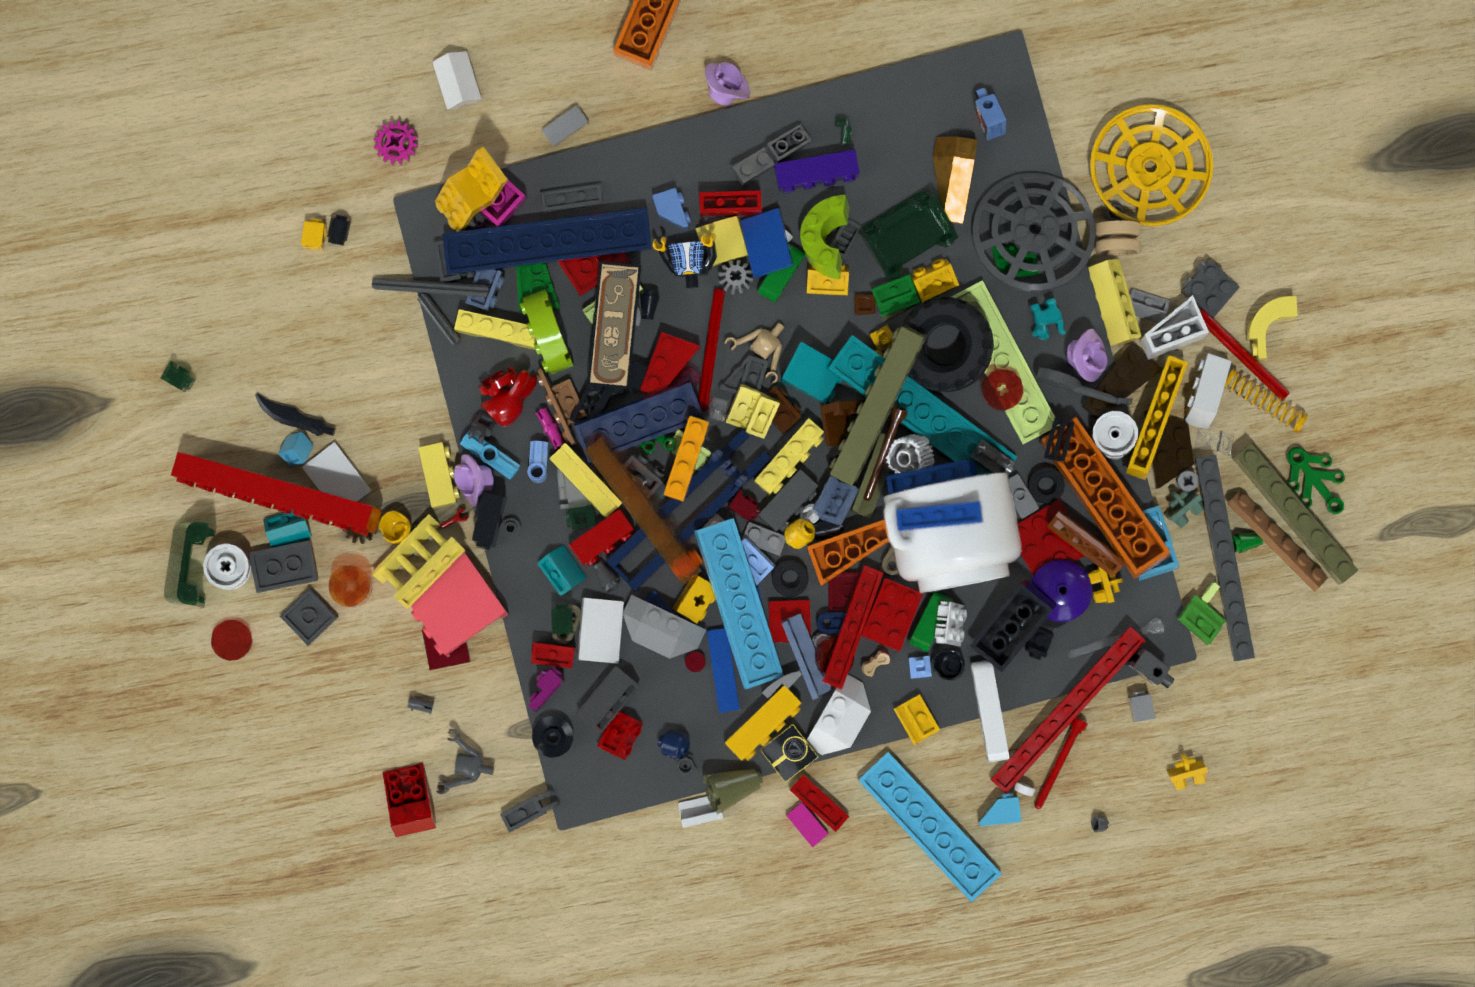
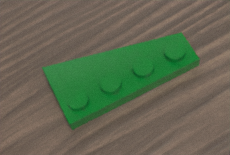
M545 263L516 267L519 312H522L520 303L523 302V297L545 289L552 308L560 309Z

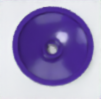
M1068 560L1048 562L1037 570L1031 581L1035 588L1057 605L1047 617L1051 621H1071L1083 614L1090 604L1092 584L1089 576L1082 567ZM1061 586L1066 588L1065 594L1059 593Z

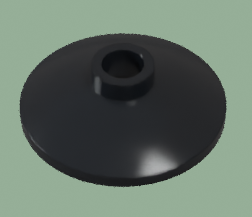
M548 716L541 719L535 725L532 732V742L540 754L551 758L559 757L570 749L573 743V731L570 724L563 718ZM551 733H555L557 735V739L555 741L550 740L549 735Z

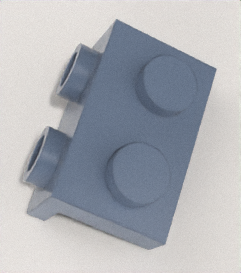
M487 270L476 272L472 284L487 285L490 287L488 297L468 296L465 303L487 312L490 311V308H494L498 299L495 296L497 289L502 288L505 277H502V271Z
M830 476L824 485L819 499L815 503L814 513L823 521L841 526L859 489L856 486L839 482L835 477Z

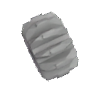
M730 260V268L722 265V269L725 272H719V276L724 279H721L719 283L720 285L726 284L724 287L725 291H728L731 287V294L733 295L735 294V289H738L739 293L743 294L742 286L749 289L750 286L746 282H753V278L748 276L752 274V269L745 271L748 267L747 263H744L741 267L740 260L736 261V265H733L732 260ZM739 273V277L741 280L736 279L732 281L731 274L736 275Z

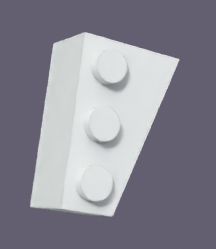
M1193 295L1143 336L1140 342L1148 360L1200 341L1207 336L1209 331Z
M1209 353L1205 360L1201 359L1197 369L1200 374L1199 377L1195 378L1192 386L1194 392L1188 400L1187 406L1189 408L1184 420L1185 423L1208 430L1217 414L1232 361Z

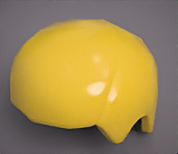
M393 510L386 512L381 517L378 529L382 532L383 538L387 542L399 544L410 534L411 523L404 514Z

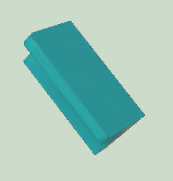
M293 511L290 514L283 513L263 519L265 533L271 548L311 539L306 519L293 515Z
M563 545L547 554L537 563L560 597L586 579L584 573Z

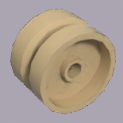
M1105 221L1096 223L1095 234L1103 238L1096 242V254L1103 256H1129L1141 253V242L1134 239L1141 234V223L1134 221Z

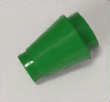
M1236 533L1235 536H1232L1234 550L1240 554L1263 544V539L1257 533Z

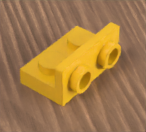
M937 259L932 262V265L925 268H917L910 274L922 302L959 286L952 265L947 259Z
M842 263L841 278L834 279L820 274L811 264H808L807 293L848 296L849 266Z

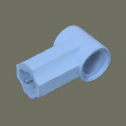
M530 441L529 467L527 472L534 483H542L547 478L548 442ZM541 468L543 470L542 475L537 478L533 477V470Z

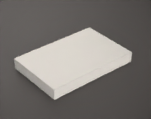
M335 442L302 466L303 470L321 492L359 502L372 492Z
M582 598L577 660L619 663L624 602Z

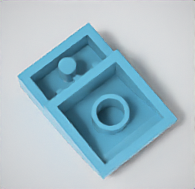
M1160 506L1146 509L1142 512L1169 549L1170 556L1139 576L1138 581L1176 570L1179 567Z

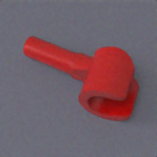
M460 509L456 516L442 523V528L458 521L466 522L469 516L465 519L459 517V514L464 512L465 509Z

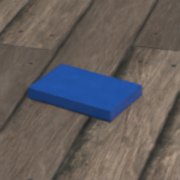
M779 208L740 221L752 273L755 278L794 266Z

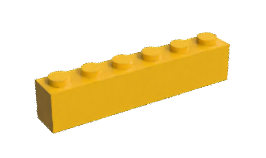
M1170 355L1168 356L1126 474L1143 480L1146 479L1188 362Z

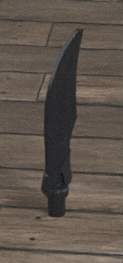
M255 394L262 410L277 422L310 431L316 436L324 435V433L334 436L336 428L327 426L322 419L304 416L296 408L271 402L261 395Z

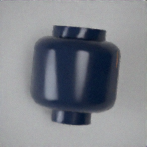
M668 730L664 735H660L658 747H660L663 756L680 759L682 756L687 755L690 741L687 740V736L684 733Z

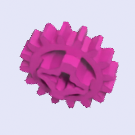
M389 121L388 127L383 124L382 128L384 130H377L376 132L379 137L373 139L374 142L378 143L374 146V149L380 150L377 153L378 157L384 156L383 161L386 163L390 160L393 166L395 161H398L400 165L403 164L402 160L404 159L409 162L408 156H415L416 154L413 149L418 148V145L414 143L418 138L417 136H412L415 131L413 129L408 130L409 125L407 123L401 126L400 121H397L396 125ZM394 130H399V131H402V132L398 134V133H393L392 131H394ZM387 136V141L383 146V139ZM395 139H396V141H398L399 144H400V145L397 146V147H396L395 145H393V142H392V141L395 140ZM409 140L408 149L405 150V143ZM393 152V153H399L400 155H399V156H392V155H389V154H391V153Z

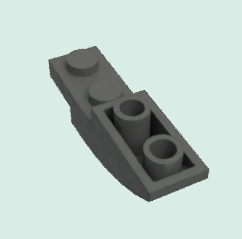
M799 124L769 142L764 148L732 166L731 170L741 185H744L774 168V164L782 163L812 140L802 125Z

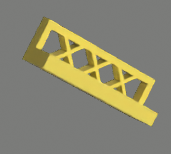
M566 443L549 458L605 519L622 504Z

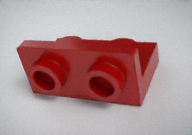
M619 712L606 727L597 747L626 760L627 756L632 752V746L636 738L641 733L643 723Z

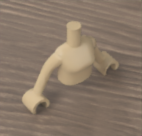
M780 323L771 332L760 328L741 338L734 339L730 337L725 340V345L729 341L734 342L735 345L731 348L732 351L736 349L737 345L755 339L749 347L764 360L773 353L770 372L766 374L765 379L769 375H773L776 379L771 385L777 382L776 369L782 350V345L777 336L784 329Z

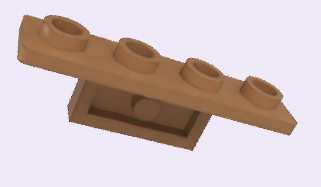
M538 369V382L541 387L545 386L547 390L545 397L549 405H553L556 410L553 414L557 423H561L564 428L562 435L567 443L570 442L571 445L577 444L569 425L574 423L570 419L580 398L571 379L552 387L544 369ZM585 409L579 411L576 419L581 420L588 417Z

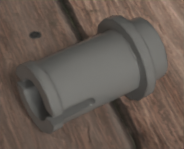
M414 695V697L410 696L407 708H410L411 711L415 709L431 714L434 701L417 698V695Z

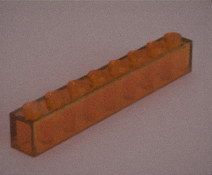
M600 438L585 449V453L680 582L684 585L702 572L604 438Z

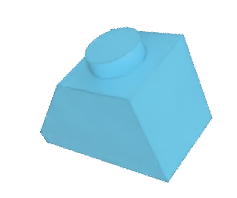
M1013 793L1001 794V798L996 799L978 821L979 826L1021 822L1019 797H1014Z

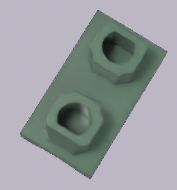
M1174 491L1171 493L1173 500L1168 503L1171 508L1164 515L1182 528L1189 522L1185 516L1186 512L1190 510L1196 516L1204 510L1200 502L1202 497L1194 491H1191L1189 494L1183 491L1179 495Z

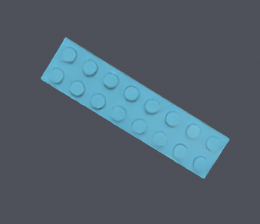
M734 518L694 531L744 689L783 677V671Z
M889 752L858 779L865 789L971 902L1001 875V872Z

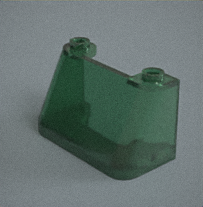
M927 189L913 194L864 224L858 230L860 237L888 280L900 277L905 263L936 244L948 247L954 243V240L959 238L937 196Z
M180 522L174 527L164 587V597L168 602L186 606L205 607L206 598L198 594L197 586L187 584L193 544L204 545V541L207 538L215 537L216 526L203 522Z

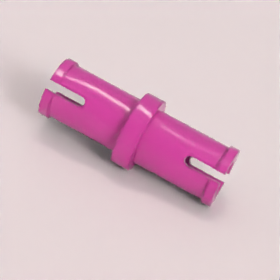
M543 408L535 414L544 428V434L548 435L554 449H559L566 442L558 430V424L553 421L548 408Z

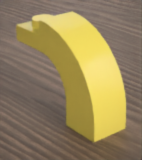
M1297 296L1276 298L1261 307L1252 317L1248 325L1246 341H1254V344L1251 345V352L1257 361L1267 359L1266 331L1269 325L1276 320L1295 319L1298 316Z

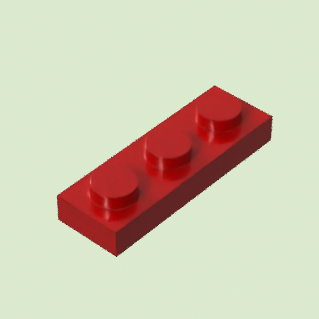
M804 775L790 789L797 798L835 832L849 818L840 807Z

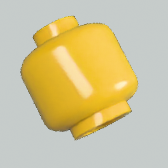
M805 519L795 520L785 528V541L795 549L805 547L815 538L813 524Z

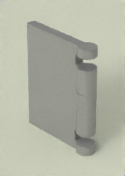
M586 457L580 458L596 475L595 461L588 463ZM556 469L559 500L568 499V504L559 505L560 509L593 506L559 469Z

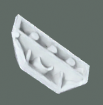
M847 674L843 689H835L806 740L809 746L817 753L824 755L852 746L871 712L862 682Z

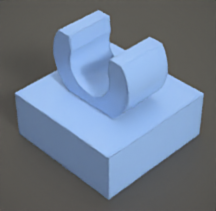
M930 656L908 658L911 679L932 676Z

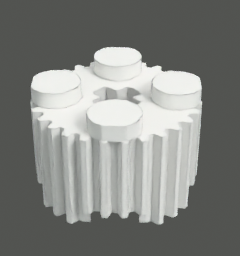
M910 434L894 440L886 457L888 460L886 463L889 464L888 467L895 470V474L932 467L934 464V459L932 458L934 454H932V446H929V439L925 436Z

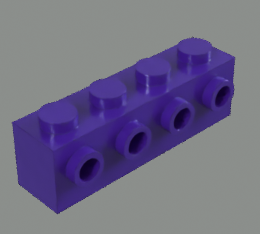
M856 150L774 164L778 191H783V193L795 192V188L801 187L804 190L813 189L818 184L831 186L835 185L836 181L844 180V183L853 182L860 175Z

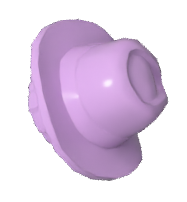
M728 62L721 64L710 63L707 65L705 77L709 85V96L716 103L729 106L736 98H749V84L736 66Z
M1087 329L1079 340H1072L1067 347L1068 363L1077 369L1080 376L1088 382L1097 380L1105 370L1108 362L1104 344L1094 329Z
M463 454L460 464L454 468L455 484L458 489L462 490L464 497L473 507L477 504L478 496L482 495L483 492L492 491L494 479L491 469L485 465H478L470 455Z

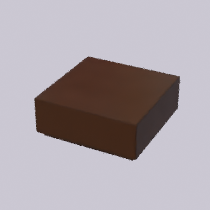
M854 294L855 316L876 314L873 294Z

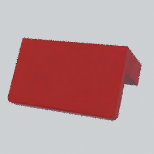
M533 642L531 663L572 669L576 647Z

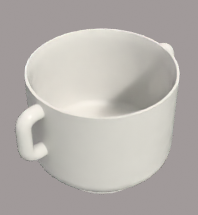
M1007 473L953 480L910 489L884 497V518L888 538L894 548L899 574L905 580L918 581L920 593L1010 576L1008 563L1015 561L1020 556L1022 545ZM982 502L983 523L898 531L896 510Z

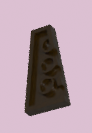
M1131 343L1095 390L1110 394L1115 398H1126L1163 370V368L1152 359L1148 360L1146 354ZM1089 396L1081 407L1093 417L1099 419L1117 404Z

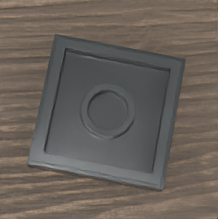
M308 588L280 615L282 620L307 646L311 645L339 618L311 588Z

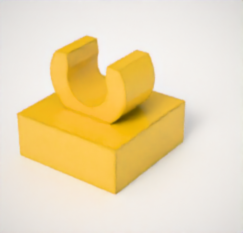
M888 325L869 335L876 349L880 352L886 350L888 346L892 347L895 341L892 339L893 334Z

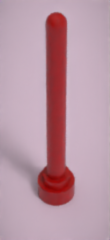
M1075 718L1070 723L1071 731L1034 804L1036 809L1039 810L1043 807L1078 734L1085 731L1088 723L1078 718Z

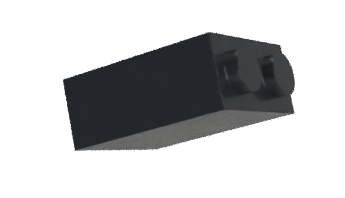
M483 492L472 536V541L476 543L475 546L486 550H489L490 547L495 548L507 501L505 497Z

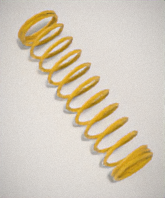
M1235 369L1231 370V372L1227 376L1224 389L1228 386L1232 378L1237 374L1234 383L1230 389V392H1232L1235 389V387L1239 384V382L1244 378L1243 383L1237 393V397L1251 383L1245 395L1244 401H1246L1247 398L1252 394V392L1258 387L1256 394L1251 402V405H1253L1256 402V400L1260 397V395L1265 391L1264 396L1258 406V410L1272 396L1270 403L1265 411V414H1267L1268 411L1273 407V405L1279 400L1278 405L1272 415V418H1274L1277 415V413L1281 410V408L1286 404V407L1279 420V423H1281L1285 416L1293 409L1292 414L1286 424V427H1288L1290 423L1294 420V418L1300 413L1297 423L1293 428V432L1298 433L1300 431V429L1302 428V426L1308 418V414L1305 413L1302 416L1301 410L1293 416L1295 412V406H1292L1286 412L1288 402L1283 403L1279 408V405L1281 403V397L1277 398L1272 403L1274 393H1271L1265 399L1267 389L1262 390L1260 394L1257 396L1260 389V384L1256 385L1251 390L1253 380H1250L1243 387L1246 381V376L1241 377L1239 381L1236 383L1239 376V371L1236 372Z

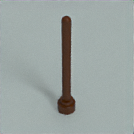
M893 406L891 409L890 419L892 421L864 494V500L870 501L873 496L899 423H902L907 417L908 411L903 408Z

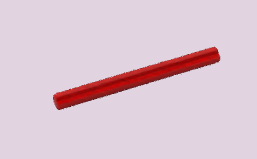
M715 289L698 396L701 410H707L709 405L725 290Z
M1200 310L1208 331L1278 398L1281 397V400H1284L1290 394L1289 391L1205 310Z

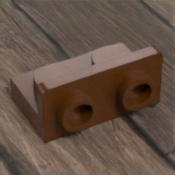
M774 386L767 395L778 400L780 404L772 423L783 435L801 419L800 413L802 411L795 403H789L786 399L788 395L781 387L777 389Z

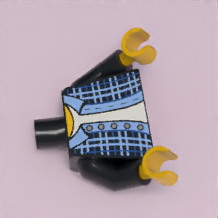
M705 232L701 237V241L668 244V247L665 246L666 238L663 236L661 237L662 244L657 243L656 239L653 241V248L659 251L671 273L677 277H686V288H698V276L708 275L709 270L712 269L717 259L716 247L713 242L716 238L714 233L710 235V239L706 237Z

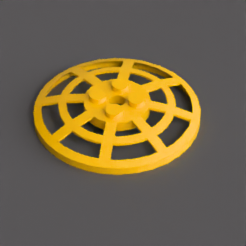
M1139 105L1117 114L1100 131L1091 152L1090 173L1094 189L1100 200L1117 217L1125 221L1139 222L1141 226H1164L1186 217L1204 199L1212 180L1213 157L1209 142L1203 131L1187 115L1163 105ZM1138 113H1157L1154 125H1141L1130 130L1124 121L1125 118ZM1165 114L1183 122L1192 130L1193 134L1183 140L1174 131L1162 127ZM1117 124L1123 135L1115 142L1110 155L1098 152L1105 135ZM1152 131L1151 142L1140 145L1133 136L1141 132ZM1161 133L1172 138L1177 145L1168 150L1165 146L1159 144ZM1127 140L1132 148L1128 158L1116 157L1119 147ZM1197 140L1202 145L1205 155L1206 172L1193 171V158L1188 147ZM1183 151L1186 159L1187 170L1175 168L1174 156ZM1096 160L1108 163V176L1112 188L1104 193L1097 180ZM1147 162L1155 164L1156 170L1154 172L1146 171L1145 164ZM1114 165L1125 167L1128 177L1119 184L1114 175ZM1173 177L1185 178L1182 187L1174 195L1167 185ZM1191 179L1204 181L1197 198L1185 209L1178 199L1188 189ZM1131 185L1141 190L1140 202L1130 198L1123 190ZM1159 190L1167 199L1159 203H1148L1149 193ZM1118 194L1127 203L1138 207L1137 219L1121 213L1108 200ZM1172 205L1178 213L1164 220L1145 221L1147 209H1160Z

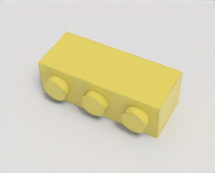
M443 442L418 447L431 507L436 509L458 504L457 498H460L457 486L453 485L452 481L454 478L453 466L449 467L448 459L451 458L449 447H445Z

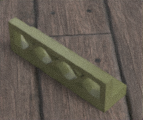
M880 433L851 511L869 519L872 517L890 468L888 467L889 464L885 461L871 500H864L865 491L886 434Z

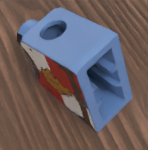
M986 88L977 90L974 93L977 99L975 101V112L986 140L988 141L1006 134V118L995 94L988 95Z

